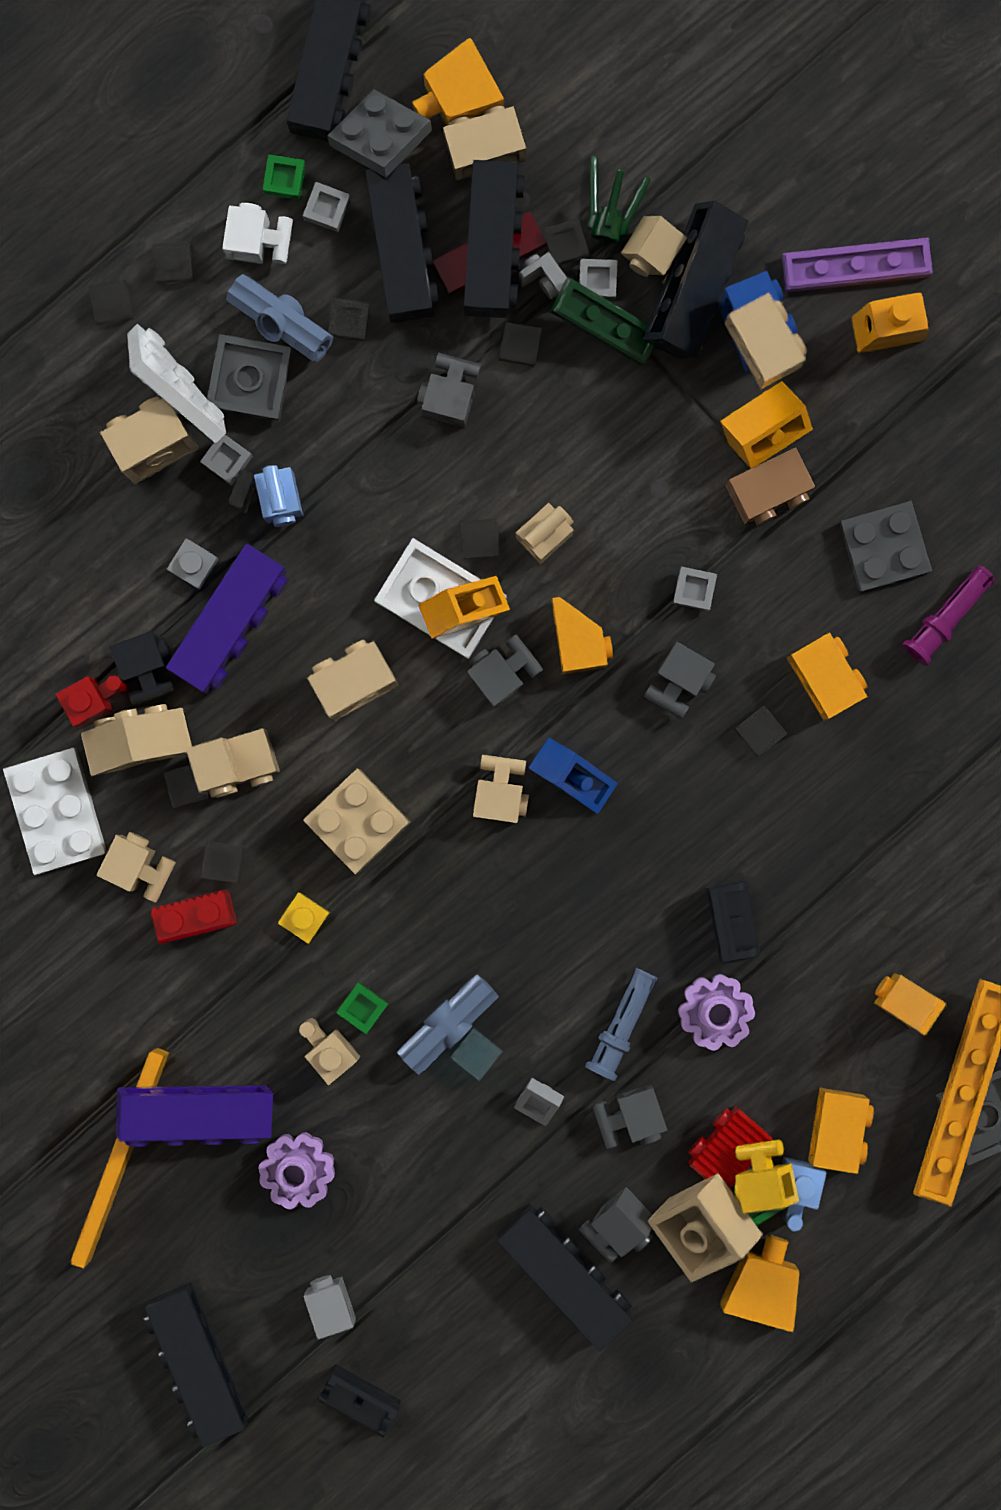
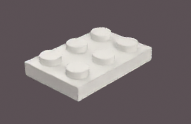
M412 538L374 601L430 636L418 604L448 588L481 579ZM495 617L458 632L434 639L469 659Z
M77 748L67 749L3 769L34 875L107 854Z

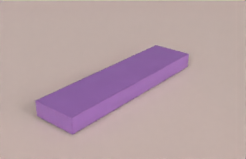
M929 238L783 253L782 255L785 292L931 277L933 274Z

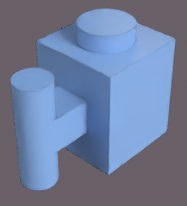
M268 466L263 468V473L254 475L262 515L267 523L273 522L274 527L287 526L296 522L295 517L303 516L296 480L291 467L278 469L277 466Z
M784 1157L782 1165L792 1163L799 1202L786 1207L782 1212V1218L792 1231H798L803 1226L801 1218L804 1206L814 1209L819 1207L826 1172L823 1168L813 1167L811 1163Z

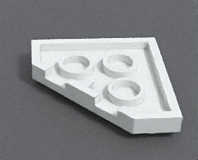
M136 324L127 334L130 370L212 441L217 443L226 434L223 420L224 414L216 405L205 398L193 383V376L183 366L179 365L163 347L165 345L163 339L152 329L148 328L145 331Z

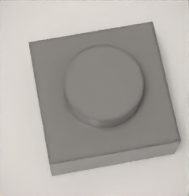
M315 182L303 214L304 220L339 232L351 200L350 194Z
M581 259L579 283L606 300H615L617 260Z
M224 435L217 443H213L200 462L232 486L253 455L231 438Z
M186 538L167 570L200 590L219 558Z
M681 566L673 604L709 611L717 574Z
M532 1078L519 1096L514 1108L542 1125L547 1126L560 1107L564 1096Z

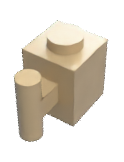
M643 216L621 254L631 261L629 264L630 268L644 277H648V275H665L666 271L670 270L674 258L687 237L662 216ZM666 275V277L664 278V280L662 281L663 284L665 283V280H666V278H667V275Z
M548 503L516 532V538L541 564L573 535L574 530L570 525L574 521L562 507L558 506L554 509Z
M482 755L480 769L495 771L493 782L478 780L473 817L517 823L518 816L526 817L529 795L522 794L523 786L508 784L509 773L524 775L526 761Z
M129 832L127 837L124 835L115 836L96 876L129 892L136 891L141 880L149 883L143 897L157 902L176 862L162 856L157 868L150 866L149 864L155 850L147 847L149 840Z
M313 1018L307 1019L300 1026V1034L306 1037L314 1046L305 1055V1058L328 1085L354 1065L361 1057L338 1029H335L326 1036L319 1027L318 1022Z

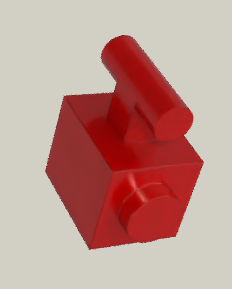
M87 676L55 695L73 727L83 729L94 723V721L112 713L114 709L108 699L119 693H125L129 688V684L123 682L117 676L108 677L106 682L99 684L97 679Z

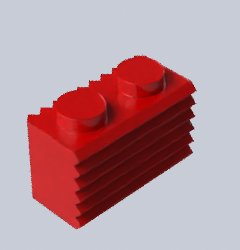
M225 889L153 907L151 911L159 944L237 924L230 892Z
M737 1106L731 1111L725 1108L712 1123L716 1129L707 1139L703 1136L698 1138L688 1151L692 1156L688 1163L704 1179L719 1173L729 1189L736 1183L735 1175L747 1171L748 1167L752 1165L751 1159L743 1161L737 1159L736 1147L773 1140L762 1127Z

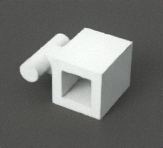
M240 203L239 207L229 206L222 248L227 259L263 264L265 249L268 247L274 248L273 262L286 264L293 219L284 216L278 217L277 230L269 229L270 221L267 213L261 210L260 206L252 203Z

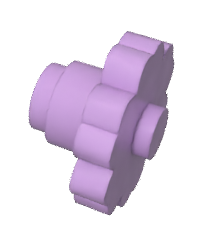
M716 974L709 982L707 979L699 977L693 982V985L688 986L684 990V995L688 1002L683 1003L678 1008L681 1027L686 1032H693V1040L698 1046H706L708 1049L715 1051L721 1047L723 1042L727 1046L735 1047L742 1039L748 1036L749 1028L745 1022L755 1017V1010L752 1006L753 999L748 993L740 992V983L736 979Z
M307 1132L300 1133L296 1139L289 1134H283L278 1140L269 1144L266 1150L268 1158L259 1164V1173L261 1175V1186L266 1189H272L271 1200L274 1203L282 1204L287 1209H293L300 1202L303 1206L309 1208L326 1196L328 1190L326 1183L331 1182L335 1177L334 1157L330 1153L322 1152L323 1141L320 1138L312 1137Z

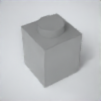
M326 1275L311 1281V1287L307 1288L304 1300L317 1339L353 1328L356 1317L343 1277L332 1279L331 1275Z

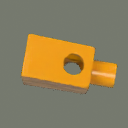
M471 38L465 40L423 74L424 85L428 94L412 101V106L416 113L427 119L440 113L446 126H448L450 121L458 117L467 116L472 119L484 115L483 113L492 107L504 106V98Z
M922 293L907 294L869 302L851 317L858 353L926 341L929 328ZM868 322H871L872 324L871 332L868 327Z
M767 1235L762 1254L748 1251L739 1260L720 1302L724 1313L793 1332L799 1270L795 1264L784 1261L788 1246L787 1240Z

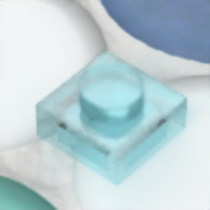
M473 1027L450 1058L480 1081L503 1050Z

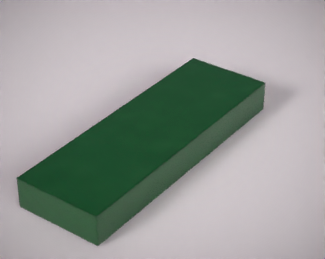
M572 278L565 279L550 313L638 365H646L654 348V345L643 340L648 324Z

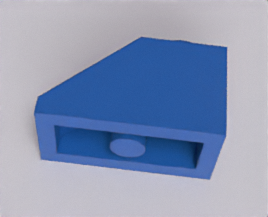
M549 737L529 766V769L597 814L618 784L577 753Z

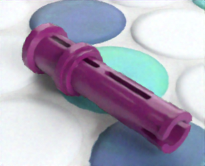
M977 565L934 616H927L922 621L923 627L911 640H905L902 644L904 650L914 660L928 666L931 662L930 657L943 642L947 643L952 638L951 635L953 633L951 630L979 600L981 595L996 581V578L992 576L993 574L985 567Z

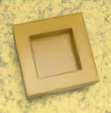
M298 892L278 924L309 944L330 912Z

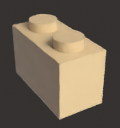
M504 106L492 107L483 113L484 115L472 119L467 116L458 117L450 121L448 126L443 127L444 141L456 180L472 176L473 160L507 162L526 160V146L514 106L506 109Z
M770 293L730 313L725 322L728 331L760 389L800 369L806 360L804 357L806 348L802 339L797 333L792 335L786 324L788 316L779 300L774 302Z

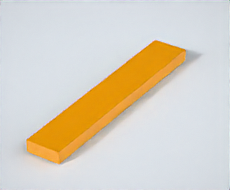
M979 979L913 1194L950 1207L956 1194L1001 1048L1000 985Z
M159 1048L149 1052L136 1087H157L169 1052ZM118 1137L71 1258V1264L84 1268L93 1257L134 1146L125 1145V1141H119Z

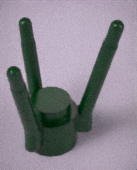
M592 155L590 158V216L587 228L592 229V238L616 244L619 243L620 236L626 237L628 226L646 192L650 178L645 177L622 219V212L616 209L624 170L619 168L613 183L608 207H601L600 213H598V158L596 155Z

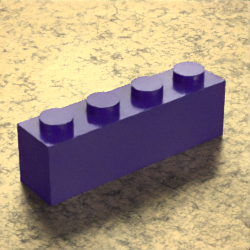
M246 543L166 668L204 693L209 694L211 689L217 691L228 675V672L224 669L231 658L237 660L245 650L248 641L244 638L251 627L257 629L265 619L268 610L264 607L272 596L277 598L285 588L288 579L284 576L288 571L282 565Z
M267 1085L117 1087L115 1132L119 1141H125V1145L135 1147L145 1146L148 1144V1141L163 1140V1144L171 1146L184 1145L186 1140H201L200 1142L203 1144L217 1145L222 1144L223 1139H238L240 1143L256 1144L260 1142V1138H271L273 1093Z

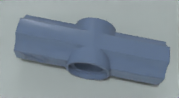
M244 274L235 279L232 287L228 290L226 300L255 320L258 331L267 340L277 342L282 339L316 363L325 356L327 350L332 345L333 336L305 317L301 305L292 296L283 294L277 297Z
M476 974L450 1000L446 999L423 1022L425 1025L397 1053L419 1075L447 1047L449 1049L453 1047L472 1028V1023L499 995L481 976Z

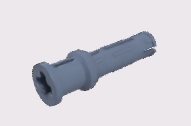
M638 968L635 969V973L620 1002L608 1031L600 1033L598 1038L601 1042L592 1061L586 1063V1068L610 1080H616L617 1075L615 1071L623 1054L629 1052L631 1048L629 1047L630 1042H628V1039L655 981L658 979L657 977Z

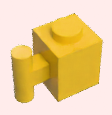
M780 1140L739 1145L736 1147L737 1159L739 1161L751 1159L753 1169L735 1175V1194L737 1200L741 1203L743 1213L781 1209L799 1202L792 1163L773 1166L772 1156L783 1154V1144Z

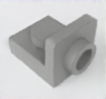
M549 252L542 257L536 254L527 259L520 266L521 271L518 273V282L522 287L541 276L542 279L539 280V284L549 299L557 298L565 279H567Z

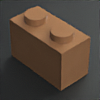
M796 447L729 479L725 485L744 524L755 521L757 526L776 517L777 515L774 510L786 504L789 509H793L810 500L807 494L811 493L815 488V484Z

